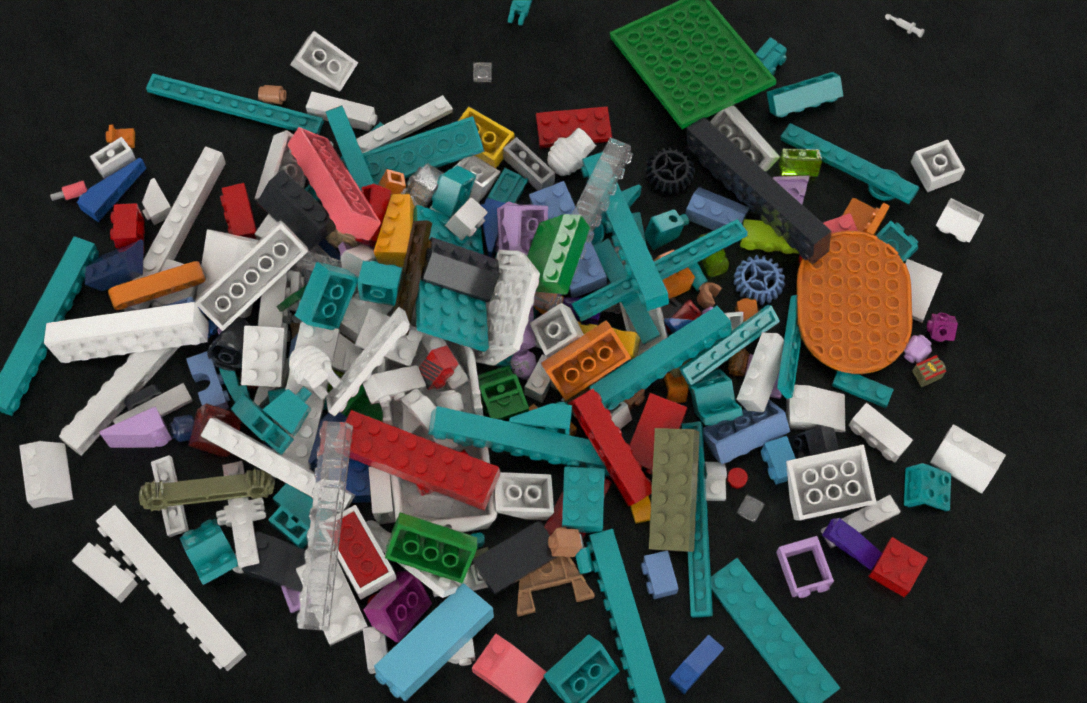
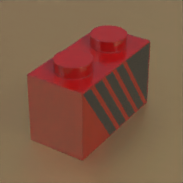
M447 345L431 350L419 367L427 390L433 388L440 389L445 386L446 380L455 373L454 370L459 365Z

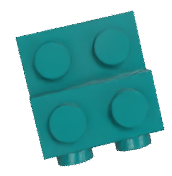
M890 221L876 236L886 244H890L898 252L902 261L906 262L919 249L918 241L912 235L907 236L903 232L905 229L898 222L894 224Z

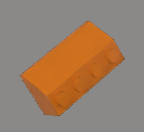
M604 321L541 362V365L566 401L631 359L613 328L607 321Z

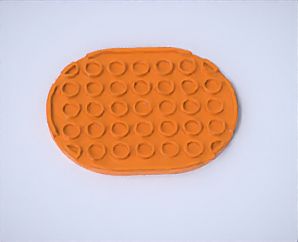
M840 231L831 234L829 252L813 265L808 260L802 259L797 274V324L801 338L809 351L825 365L851 374H865L881 370L901 355L909 342L912 331L911 278L906 264H904L898 252L890 244H886L878 239L877 236L869 233Z

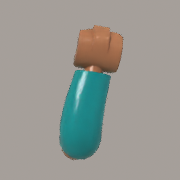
M698 262L688 268L695 276L692 283L696 291L700 290L697 301L701 307L707 309L715 304L712 295L716 297L722 288L715 283L707 282Z

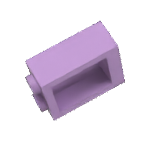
M817 536L778 548L776 553L792 597L799 596V598L809 596L812 591L818 590V593L830 589L829 586L832 585L834 580ZM812 550L823 581L797 588L786 557Z

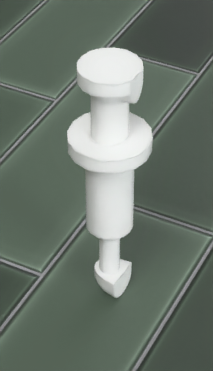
M890 14L885 15L887 20L891 19L898 26L908 30V34L914 32L918 37H922L925 31L924 29L916 28V23L914 22L910 24L901 18L896 19Z

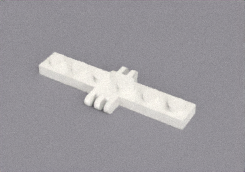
M242 461L222 465L224 476L245 474ZM249 497L228 499L229 505L225 506L224 510L216 512L218 525L226 524L228 527L232 526L239 568L258 564L260 562L253 521L266 517L264 501L262 498L249 500Z

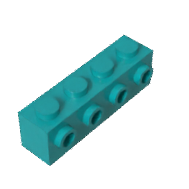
M834 72L767 92L770 113L777 117L787 116L788 113L793 111L801 112L806 107H817L826 101L834 102L837 98L843 96L840 75Z

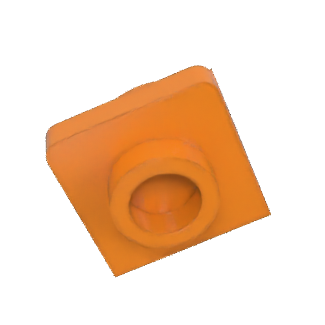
M109 125V131H106L107 142L111 144L122 137L130 148H135V131L133 128L115 129L113 125Z
M667 373L664 378L668 391L667 400L675 403L686 402L688 393L686 380L683 376L674 378L671 373Z

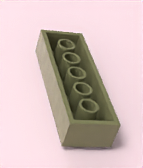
M655 428L649 549L694 552L699 431Z

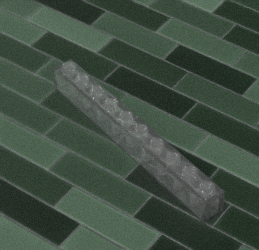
M611 137L572 213L573 215H582L590 226L580 259H583L586 253L585 247L587 243H591L595 226L598 227L601 223V214L603 210H607L610 196L614 195L618 185L616 183L618 179L621 180L624 176L626 163L629 164L633 156L631 145ZM535 292L533 305L549 311L562 302V294Z
M323 421L322 427L319 430L321 441L320 447L317 449L318 465L314 471L316 482L312 490L313 507L310 509L309 517L311 523L307 531L308 548L304 554L306 565L302 573L303 590L299 595L301 606L300 612L297 614L298 628L329 631L353 430V426L346 422Z

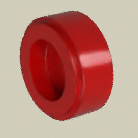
M733 468L727 476L728 484L737 489L742 488L748 479L747 473L741 468Z

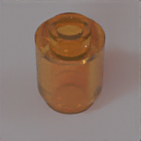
M746 348L741 349L729 358V374L737 377L744 376V373L747 371L750 355Z

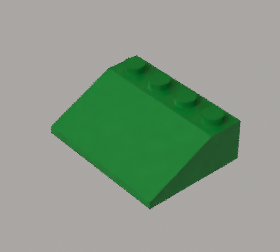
M563 214L539 222L527 255L540 273L539 284L535 292L568 293L590 230V226L582 215Z

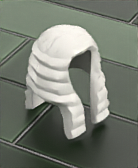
M577 128L569 137L558 138L554 142V146L548 152V165L560 176L570 175L571 172H576L577 169L583 166L582 159L586 158L596 145L583 130Z
M302 345L291 353L289 368L291 369V374L294 375V379L297 380V384L309 387L321 401L329 395L321 385L322 382L327 379L334 389L343 383L332 370L330 358L321 349H317L316 346Z

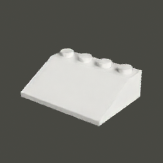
M208 229L201 264L206 280L198 285L196 299L259 240ZM253 303L238 317L245 318L250 316Z
M864 445L786 461L789 495L794 520H803L877 504Z

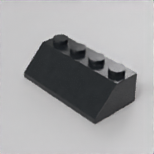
M281 170L268 181L257 201V204L277 223L281 220L306 245L308 252L336 229V225L330 219L327 210L284 170Z
M431 237L427 246L421 281L489 302L499 277L498 260Z

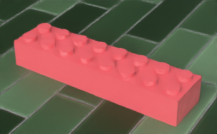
M298 127L287 145L291 150V154L296 158L297 164L302 168L303 174L308 178L310 186L314 188L316 196L323 203L322 206L327 210L330 219L335 223L336 229L343 234L348 233L357 239L362 238L369 241L381 224L380 220L330 141L325 137Z

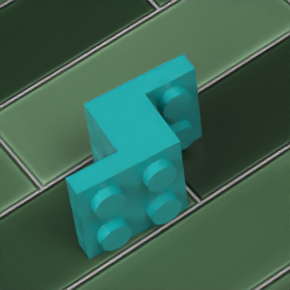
M721 369L711 371L692 386L688 385L694 412L705 425L713 426L720 421L734 420L738 416L743 415L742 408L735 401L732 380Z
M216 518L205 521L201 524V527L189 530L180 537L184 550L203 585L239 566L237 557L220 525H218Z

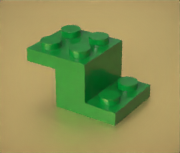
M510 365L478 375L481 402L485 413H488L490 418L504 420L529 411L516 374H513Z

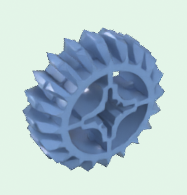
M756 255L754 260L749 257L747 262L743 260L741 266L737 267V272L734 274V285H736V292H741L740 297L746 296L751 300L756 299V302L759 301L763 305L765 301L770 303L772 299L776 300L778 295L782 293V288L785 285L783 282L785 275H782V268L777 269L778 263L772 264V258L767 261L765 260V255L762 259H759ZM751 271V277L745 281V274ZM773 279L774 285L768 289L767 283Z

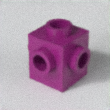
M946 313L932 314L931 320L927 322V331L931 339L935 341H954L958 323L955 316H949Z

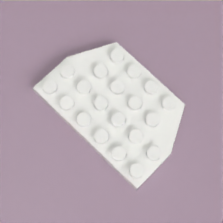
M498 250L496 259L499 264V277L491 300L486 302L489 349L485 352L473 349L475 362L494 366L519 351L523 343V335L529 321L530 309L534 303L533 298L539 284L540 273L525 253L520 251Z

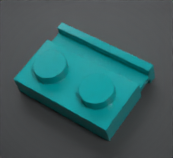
M505 168L488 195V199L516 204L529 179H525L521 175Z

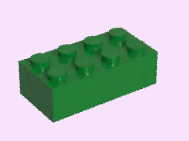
M399 512L386 545L385 559L463 584L477 550V537Z

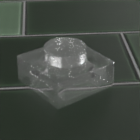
M474 63V82H492L491 63Z
M746 495L737 514L755 523L764 503Z

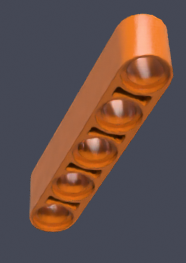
M194 261L114 286L108 290L114 309L121 310L200 285L206 279L200 263Z

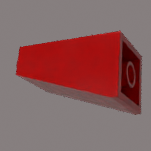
M652 393L648 397L630 443L635 460L642 467L647 468L645 472L653 475L655 428L680 429L687 413V407Z

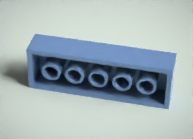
M564 181L529 194L531 205L548 206V219L563 214L579 215ZM589 236L586 238L568 290L571 298L581 296L607 285V276Z

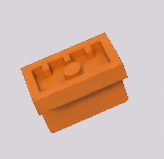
M852 198L843 215L851 214L858 231L875 235L890 206L883 203L880 209L877 207L875 209Z

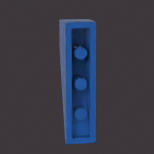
M138 158L89 188L86 193L80 196L77 202L81 211L99 222L146 169L143 160Z

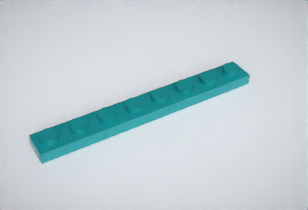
M791 123L781 135V141L907 204H910L919 190L918 186Z

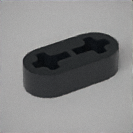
M157 384L150 385L127 397L124 403L130 411L161 395L162 392Z

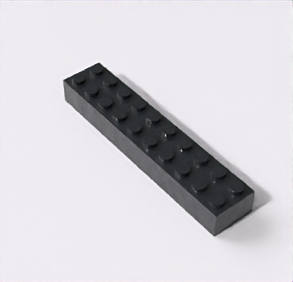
M705 117L697 120L687 128L686 149L689 155L694 156L702 167L711 171L714 178L723 182L726 189L731 190L741 202L746 203L753 213L758 214L766 225H770L778 236H782L791 248H795L804 260H808L813 265L829 252L832 231Z

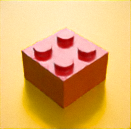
M137 203L114 205V212H111L113 229L110 230L111 240L115 242V247L119 249L138 240H143L144 254L145 220Z
M892 537L886 544L869 577L905 597L910 592L928 558Z

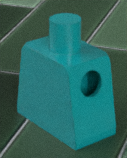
M671 210L651 217L644 234L651 248L655 250L678 238L683 226L689 224L687 215L682 214L679 216L676 210Z
M304 386L296 395L287 389L263 410L295 437L311 412V408L305 402L312 393Z

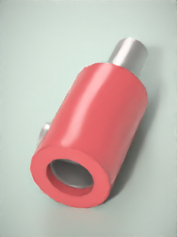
M84 181L64 186L61 192L51 194L50 196L52 201L64 197L66 200H70L86 193L87 187Z

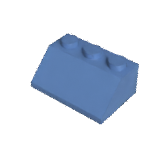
M699 187L689 202L686 215L689 221L711 230H716L736 219L743 224L749 207Z

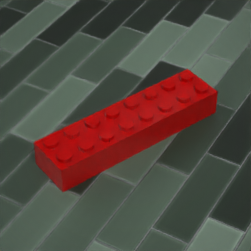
M352 410L334 444L337 453L484 511L500 477L498 466Z

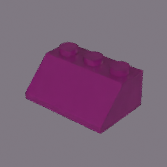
M409 571L397 572L395 574L397 580L384 586L363 609L371 625L395 642L402 640L432 604L421 581Z

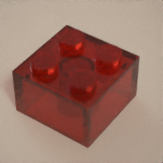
M206 403L197 409L189 446L227 457L232 453L202 437L201 434L210 418H216L238 431L241 420L234 412Z

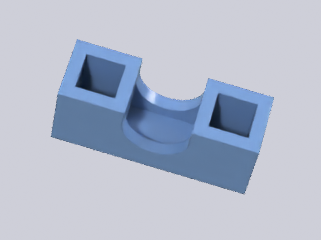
M207 352L187 358L194 381H210L207 389L198 392L206 416L229 409L227 402L230 401L227 390L223 391L221 385L225 383L221 373L217 374V366L214 365L215 361L212 358H208Z

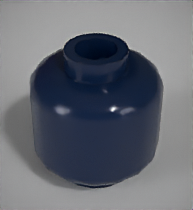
M192 415L175 417L169 425L172 438H176L178 442L193 440L196 438L197 432L200 431L199 421L194 420Z

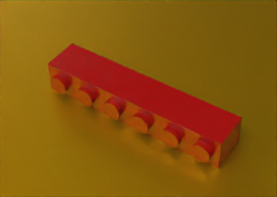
M593 388L569 402L568 404L572 405L574 415L627 505L636 504L652 494L651 481L642 472L641 464L632 455L631 447L622 438L621 430L612 421V415L602 404V398L599 393L595 392Z

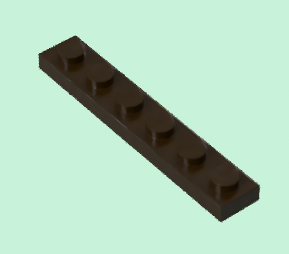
M428 220L413 221L394 312L398 307L405 311L410 325L432 228V222Z

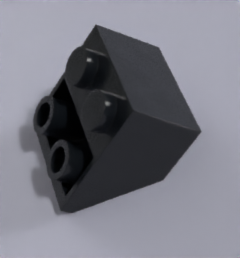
M819 425L789 438L796 459L839 450L835 430L832 427Z

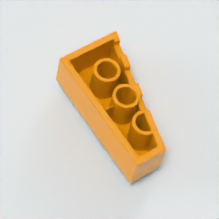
M410 194L391 195L374 249V254L379 264L396 265L397 267L404 266L414 221L413 208L415 206Z

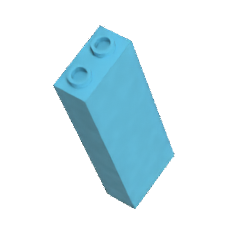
M463 583L454 594L445 599L374 665L376 679L382 685L387 684L390 687L389 690L396 698L401 697L406 701L494 618L493 607Z

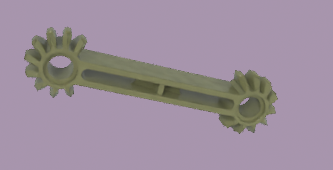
M262 469L247 470L246 474L163 483L162 480L155 482L153 480L152 483L146 482L144 486H141L139 501L144 509L158 510L160 512L161 509L167 510L168 506L251 497V499L267 498L268 495L273 494L275 480L271 474Z

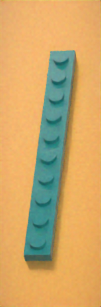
M152 74L146 87L147 92L293 131L300 127L319 135L324 122L321 117Z
M736 219L654 261V264L663 280L747 237V231L740 221ZM627 275L572 303V308L581 322L638 293V290L633 289L631 283L632 276Z
M700 421L682 424V429L699 431L694 552H688L691 617L693 618L713 616L703 424Z

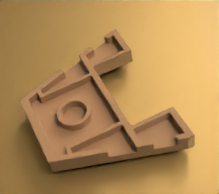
M559 556L520 580L517 616L535 613L531 595L533 591L571 582L576 602L592 599L595 595L587 585L584 577L575 567L572 559Z

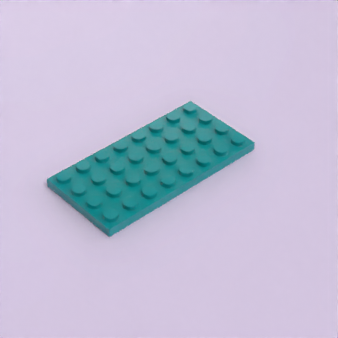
M416 205L413 208L414 221L428 220L432 222L429 239L434 237L483 254L481 227L477 228L475 226L477 230L470 238L466 236L461 241L445 226L452 217L420 205ZM420 279L416 297L417 331L482 352L488 350L486 302L421 281Z

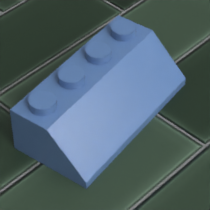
M768 400L764 412L743 409V415L738 416L734 420H723L716 425L704 427L703 438L712 455L721 464L727 463L733 458L763 446L765 442L781 438L789 433L790 428L785 412Z

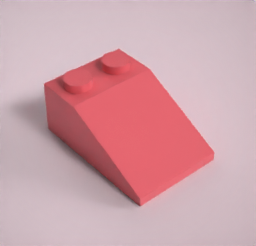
M497 634L494 635L472 667L474 674L517 703L528 702L546 673L545 670L515 646Z

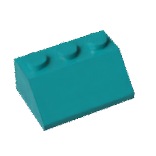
M587 635L543 676L565 703H586L619 672V669L603 645L592 636Z

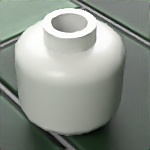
M455 390L440 393V397L436 400L439 407L464 411L462 396L460 393H455Z

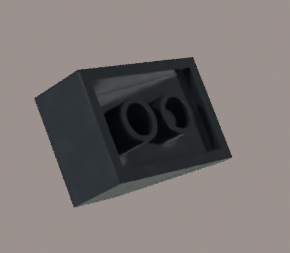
M257 532L255 537L260 563L242 567L243 572L249 577L302 593L304 586L296 568L316 560L317 555L278 538Z

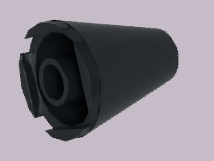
M237 317L218 335L208 348V358H212L215 361L214 365L223 370L235 371L236 368H242L244 326H250L244 318Z

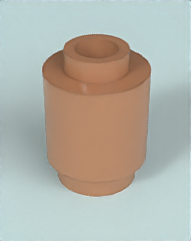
M264 85L258 91L259 101L268 104H282L286 100V90H283L282 86Z

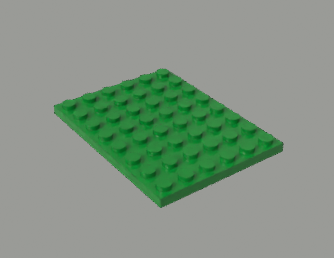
M679 0L610 32L612 41L681 129L692 125L703 117L707 118L776 85L775 77L709 0Z

